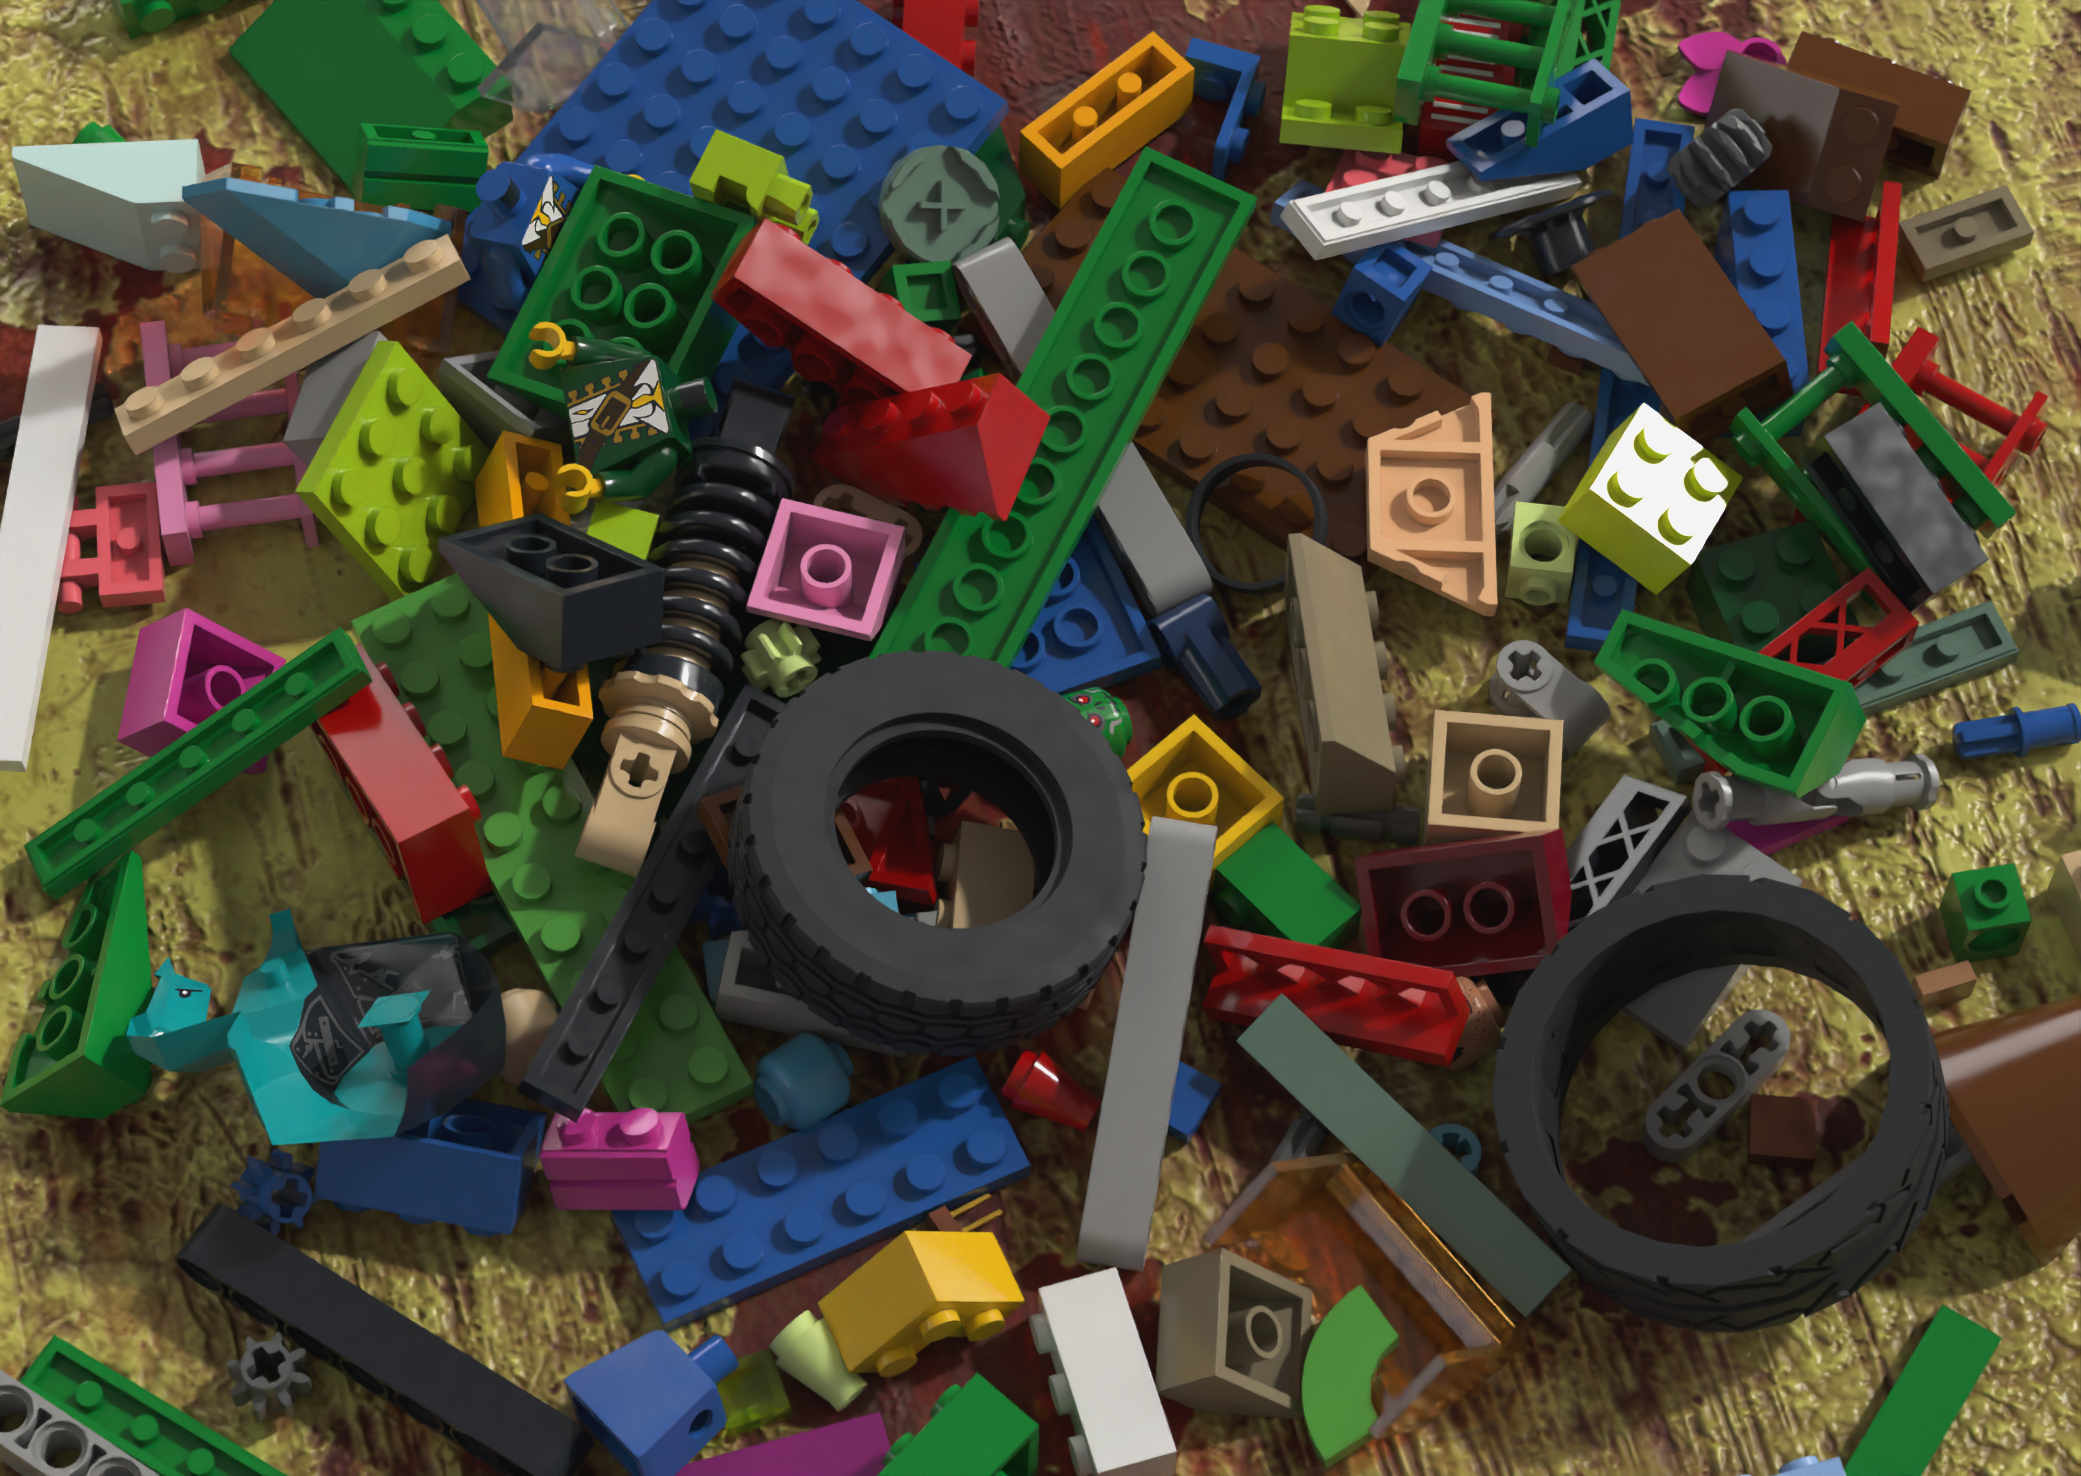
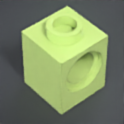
M1516 501L1510 530L1504 597L1521 599L1525 603L1539 606L1551 603L1567 604L1574 569L1576 535L1557 521L1565 508L1564 506ZM1530 555H1545L1552 561L1539 562L1532 559Z

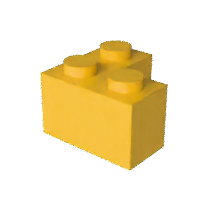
M904 1231L821 1299L818 1305L849 1373L879 1372L881 1377H891L911 1368L917 1361L916 1354L932 1341L945 1337H967L969 1341L975 1342L995 1335L1005 1326L1004 1318L1022 1305L1025 1300L993 1232Z

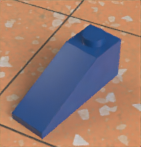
M1594 58L1556 79L1554 88L1561 89L1556 121L1554 125L1543 124L1537 148L1525 145L1528 114L1502 109L1447 138L1446 146L1481 181L1585 170L1634 143L1630 89Z

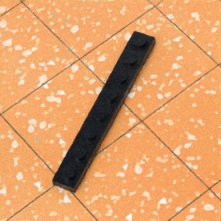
M745 683L523 1077L517 1092L577 1123L722 861L696 812L698 805L704 797L743 785L747 771L752 764L753 756L766 729L770 728L773 719L786 706L785 703Z

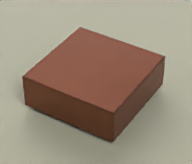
M1751 1093L1748 1102L1746 1163L1813 1169L1816 1160L1817 1099Z

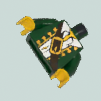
M551 322L536 324L528 338L534 341H546L553 348V351L541 349L531 351L528 359L535 368L540 370L550 369L555 366L559 359L566 360V364L569 366L559 369L577 464L562 466L557 471L553 487L556 489L572 487L578 490L567 492L562 497L560 506L569 514H577L583 511L587 506L589 498H593L598 504L648 498L675 470L676 464L688 459L691 455L692 447L687 421L717 412L718 406L715 392L706 376L679 384L676 374L658 356H654L647 350L609 340L576 335L572 336L569 341H566L563 330Z

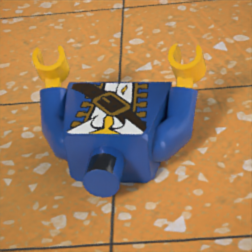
M560 153L531 155L526 157L522 164L504 161L497 165L496 169L485 172L478 180L476 193L482 202L470 227L469 241L482 261L488 292L496 300L519 314L594 167L593 165ZM633 174L628 175V176H631V177H634V178H638V179L644 180L643 178H641V177L638 176V175H633Z

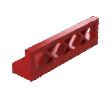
M1884 181L1876 217L1866 216L1865 221L1861 222L1836 214L1832 215L1827 249L1816 377L1828 368L1826 360L1829 359V356L1823 351L1832 336L1850 321H1853L1886 360L1890 341L1902 183ZM1843 387L1837 392L1863 397L1855 387L1850 390Z
M1868 567L1758 653L1777 659L1789 649L1788 661L1784 662L1852 683L1855 689L1912 644L1920 622L1872 569ZM1865 590L1888 615L1873 627L1845 625L1847 604ZM1837 612V624L1825 622ZM1808 634L1836 637L1834 657L1824 665L1797 662L1798 642ZM1844 638L1857 639L1843 650ZM1686 738L1706 761L1702 773L1717 771L1723 777L1735 776Z
M1209 926L1204 943L1217 966L1202 1005L1209 1019L1249 1027L1283 993L1336 1045L1445 1067L1451 1066L1471 1011L1454 972L1225 927Z

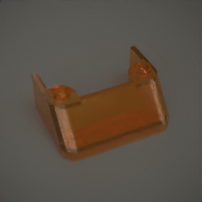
M1345 1152L1270 1162L1203 1235L1204 1240L1210 1247L1242 1242L1247 1247L1246 1256L1249 1261L1288 1279L1301 1278L1329 1311L1347 1293L1358 1285H1362L1399 1335V1345L1380 1363L1378 1368L1382 1373L1373 1382V1388L1377 1396L1375 1405L1382 1415L1368 1430L1376 1439L1424 1428L1503 1368L1523 1347V1339L1510 1319L1412 1208L1353 1153Z

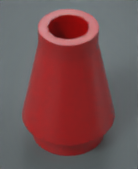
M1026 1048L1000 1095L1014 1102L1011 1107L1012 1109L1073 1127L1083 1134L1103 1100L1091 1093L1046 1052L1042 1051L1039 1056Z

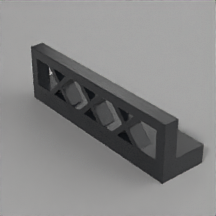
M1623 775L1566 851L1572 890L1568 933L1593 912L1629 895L1692 810L1687 796ZM1655 808L1663 810L1659 817ZM1535 969L1488 974L1500 1003L1513 1007L1518 992Z

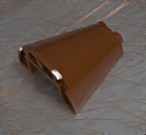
M2081 994L1931 1033L1939 1053L1950 1104L1949 1119L2041 1268L2052 1262L2081 1231Z

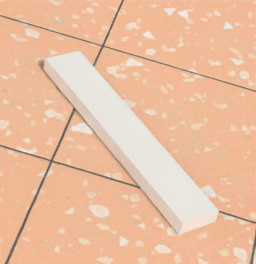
M1461 161L1288 201L1280 218L1316 261L1571 198L1578 190L1582 181L1574 171L1481 181Z

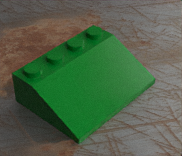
M275 0L228 48L229 56L354 199L352 178L354 160L356 159L358 125L360 123L480 131L485 139L514 120L508 78L438 0Z
M594 165L486 377L491 383L569 421L559 369L569 367L566 364V360L559 359L555 366L550 369L540 370L535 368L528 359L531 351L534 349L553 351L551 345L546 341H534L528 338L536 324L551 322L563 330L566 341H569L572 336L576 335L609 340L647 350L654 356H658L676 374L679 384L706 376L710 381L739 324L734 317L711 299L710 296L740 240L759 222L754 216Z

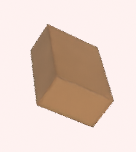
M1965 960L1916 975L1912 980L1911 986L1917 995L1918 1002L1922 1005L1923 1010L1971 996L1977 978L1969 960Z

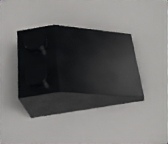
M542 513L439 538L438 551L520 651L545 662V666L550 670L556 672H576L582 670L585 667V663L606 657H630L635 653V649L662 642L664 568Z

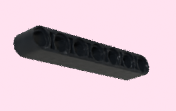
M214 1204L174 1257L176 1264L181 1270L207 1290L276 1333H282V1336L300 1348H304L306 1352L505 1476H573L595 1446V1442L588 1432L569 1417L225 1205Z

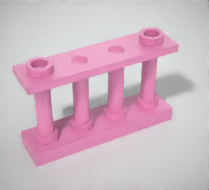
M288 304L276 305L278 322L290 317ZM165 320L140 323L146 387H157L180 375L182 370L194 360L202 357L212 358L235 346L238 341L182 348L181 342L170 344ZM299 370L284 378L285 388L258 391L197 424L287 412L290 421L301 390ZM192 427L153 447L161 535L169 566L195 563L192 539L203 538V531L301 518L307 548L320 546L317 522H321V520L297 494L199 506L198 500L188 502L187 486L198 484L197 478L295 465L298 487L308 466L283 441L194 453L192 447L182 448L181 433L191 432Z

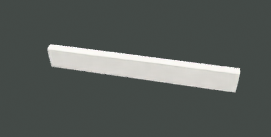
M37 326L0 527V771L26 772L103 341L99 327Z

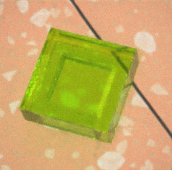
M769 1348L737 1358L739 1368L715 1384L727 1417L724 1425L727 1438L792 1416L791 1406Z

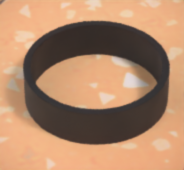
M1242 454L1221 462L1211 469L1198 483L1187 508L1186 534L1201 557L1208 574L1219 583L1243 594H1274L1285 590L1286 573L1268 581L1246 583L1229 579L1213 568L1205 555L1200 536L1201 516L1208 498L1221 482L1241 470L1252 467H1273L1296 476L1306 487L1312 500L1315 516L1311 539L1323 546L1326 544L1328 535L1327 510L1323 498L1314 483L1290 462L1270 454Z

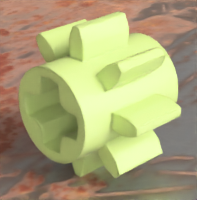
M773 618L755 627L746 637L744 645L748 651L742 653L740 657L745 663L742 671L753 687L763 691L770 686L777 696L789 697L799 693L816 678L818 669L814 664L822 659L817 652L821 645L808 626L797 625L792 629L789 622Z

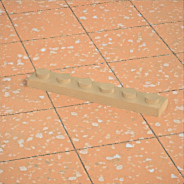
M448 234L436 240H424L413 245L406 251L404 257L381 269H370L358 274L349 282L347 287L324 299L315 298L301 304L293 312L292 316L269 328H257L246 333L238 340L235 346L212 358L202 357L194 360L182 370L180 375L157 387H144L134 392L123 405L114 410L123 436L135 456L471 280Z

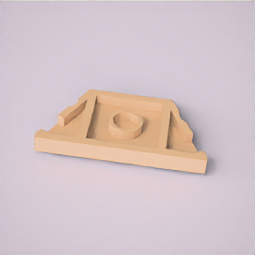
M1481 392L1471 396L1470 404L1442 416L1437 410L1417 418L1407 428H1393L1368 438L1365 450L1367 561L1479 614L1495 616L1498 600L1491 393Z

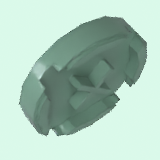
M935 145L915 149L895 162L882 182L878 208L882 229L896 251L913 263L951 261L952 265L988 246L998 229L1000 216H997V200H1000L998 185L985 163L966 149Z

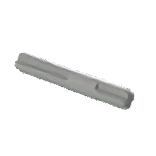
M1576 402L1565 404L1494 489L1496 543L1512 524L1516 501L1531 503L1592 428L1591 423L1593 422V416L1589 410L1582 408Z

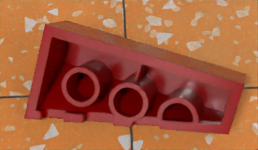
M1001 373L836 407L823 424V436L813 459L843 484L858 488L887 504L907 507L911 502H915L925 510L940 512L942 507H950L960 515L976 517L978 512H984L993 520L1006 522L1051 416Z

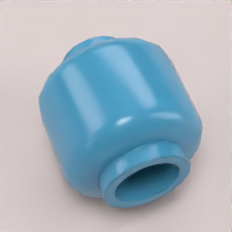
M807 1032L802 1033L766 1054L758 1061L756 1069L757 1080L753 1081V1095L760 1110L772 1124L778 1127L786 1125L796 1131L808 1129L848 1103L851 1092L848 1077L853 1075V1065L845 1050L837 1042L831 1041L827 1044L817 1035Z

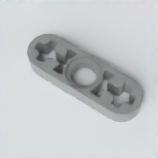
M1751 1010L1742 1014L1649 1106L1641 1131L1642 1141L1647 1151L1661 1161L1672 1163L1681 1162L1691 1157L1750 1098L1751 1093L1754 1094L1782 1066L1791 1041L1790 1031L1784 1020L1767 1010ZM1763 1034L1770 1037L1769 1049L1767 1050L1763 1047L1757 1049L1747 1059L1744 1068L1738 1059L1744 1054L1749 1037L1758 1039ZM1708 1072L1722 1073L1732 1081L1734 1093L1726 1099H1711L1701 1092L1698 1086V1079ZM1688 1103L1694 1113L1686 1122L1683 1137L1677 1133L1672 1134L1669 1138L1661 1135L1660 1131L1663 1121L1668 1124L1676 1122L1685 1113Z

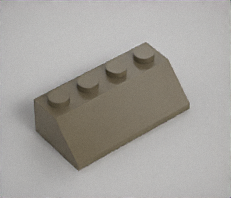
M1302 533L1288 534L1283 612L1316 816L1392 810L1395 784L1405 783V759L1402 745H1391L1389 731H1396V706L1393 693H1382L1380 680L1387 679L1388 665L1384 641L1374 642L1372 629H1376L1379 626L1376 592L1365 591L1361 566Z

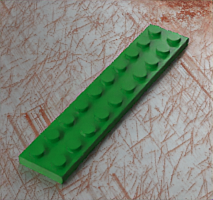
M1145 146L1016 385L1019 390L1051 417L1006 522L993 520L984 512H978L976 517L960 515L953 508H949L870 654V659L877 658L879 654L910 650L913 653L923 652V650L955 652L966 657L972 655L1000 663L1002 667L1011 669L1256 208L1257 197Z

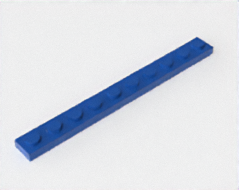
M1635 118L1633 127L1634 143L1630 147L1618 240L1637 231L1647 221L1661 218L1678 208L1684 215L1686 197L1674 185L1675 181L1667 171L1669 160L1693 140L1695 126ZM1601 366L1588 469L1609 435L1641 404L1645 403L1659 414L1660 401L1651 387L1640 382L1621 379L1612 370ZM1581 538L1578 539L1564 647L1599 652L1621 610L1624 609L1634 613L1637 580Z

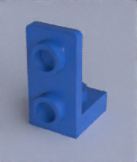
M1192 37L1185 60L1194 67L1193 93L1207 101L1230 103L1214 147L1212 177L1224 182L1231 162L1239 165L1242 163L1250 135V130L1245 129L1244 126L1248 115L1259 116L1267 91V83L1259 81L1261 56Z

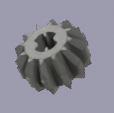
M1731 109L1677 152L1669 160L1667 171L1674 179V185L1684 197H1688L1697 207L1710 206L1769 158L1773 146L1764 135L1766 132L1755 118L1751 119L1743 109Z

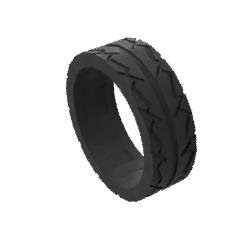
M1700 874L1650 886L1642 895L1637 890L1593 912L1558 941L1551 955H1545L1517 994L1500 1037V1050H1497L1492 1092L1502 1152L1524 1198L1554 1249L1583 1281L1587 1283L1592 1282L1594 1284L1593 1289L1632 1314L1677 1328H1685L1693 1324L1692 1330L1743 1333L1792 1323L1802 1314L1806 1318L1854 1294L1891 1262L1895 1252L1899 1253L1929 1210L1944 1169L1945 1155H1947L1950 1104L1939 1053L1922 1005L1918 1002L1917 995L1898 959L1863 922L1859 920L1850 921L1849 918L1852 915L1850 912L1812 890L1765 877L1750 881V875ZM1744 964L1783 968L1819 980L1854 1002L1882 1032L1888 1043L1890 1051L1889 1095L1878 1133L1856 1171L1824 1204L1790 1226L1740 1243L1707 1247L1661 1243L1617 1227L1587 1207L1566 1184L1559 1151L1561 1109L1573 1071L1596 1034L1624 1006L1653 987L1699 969Z

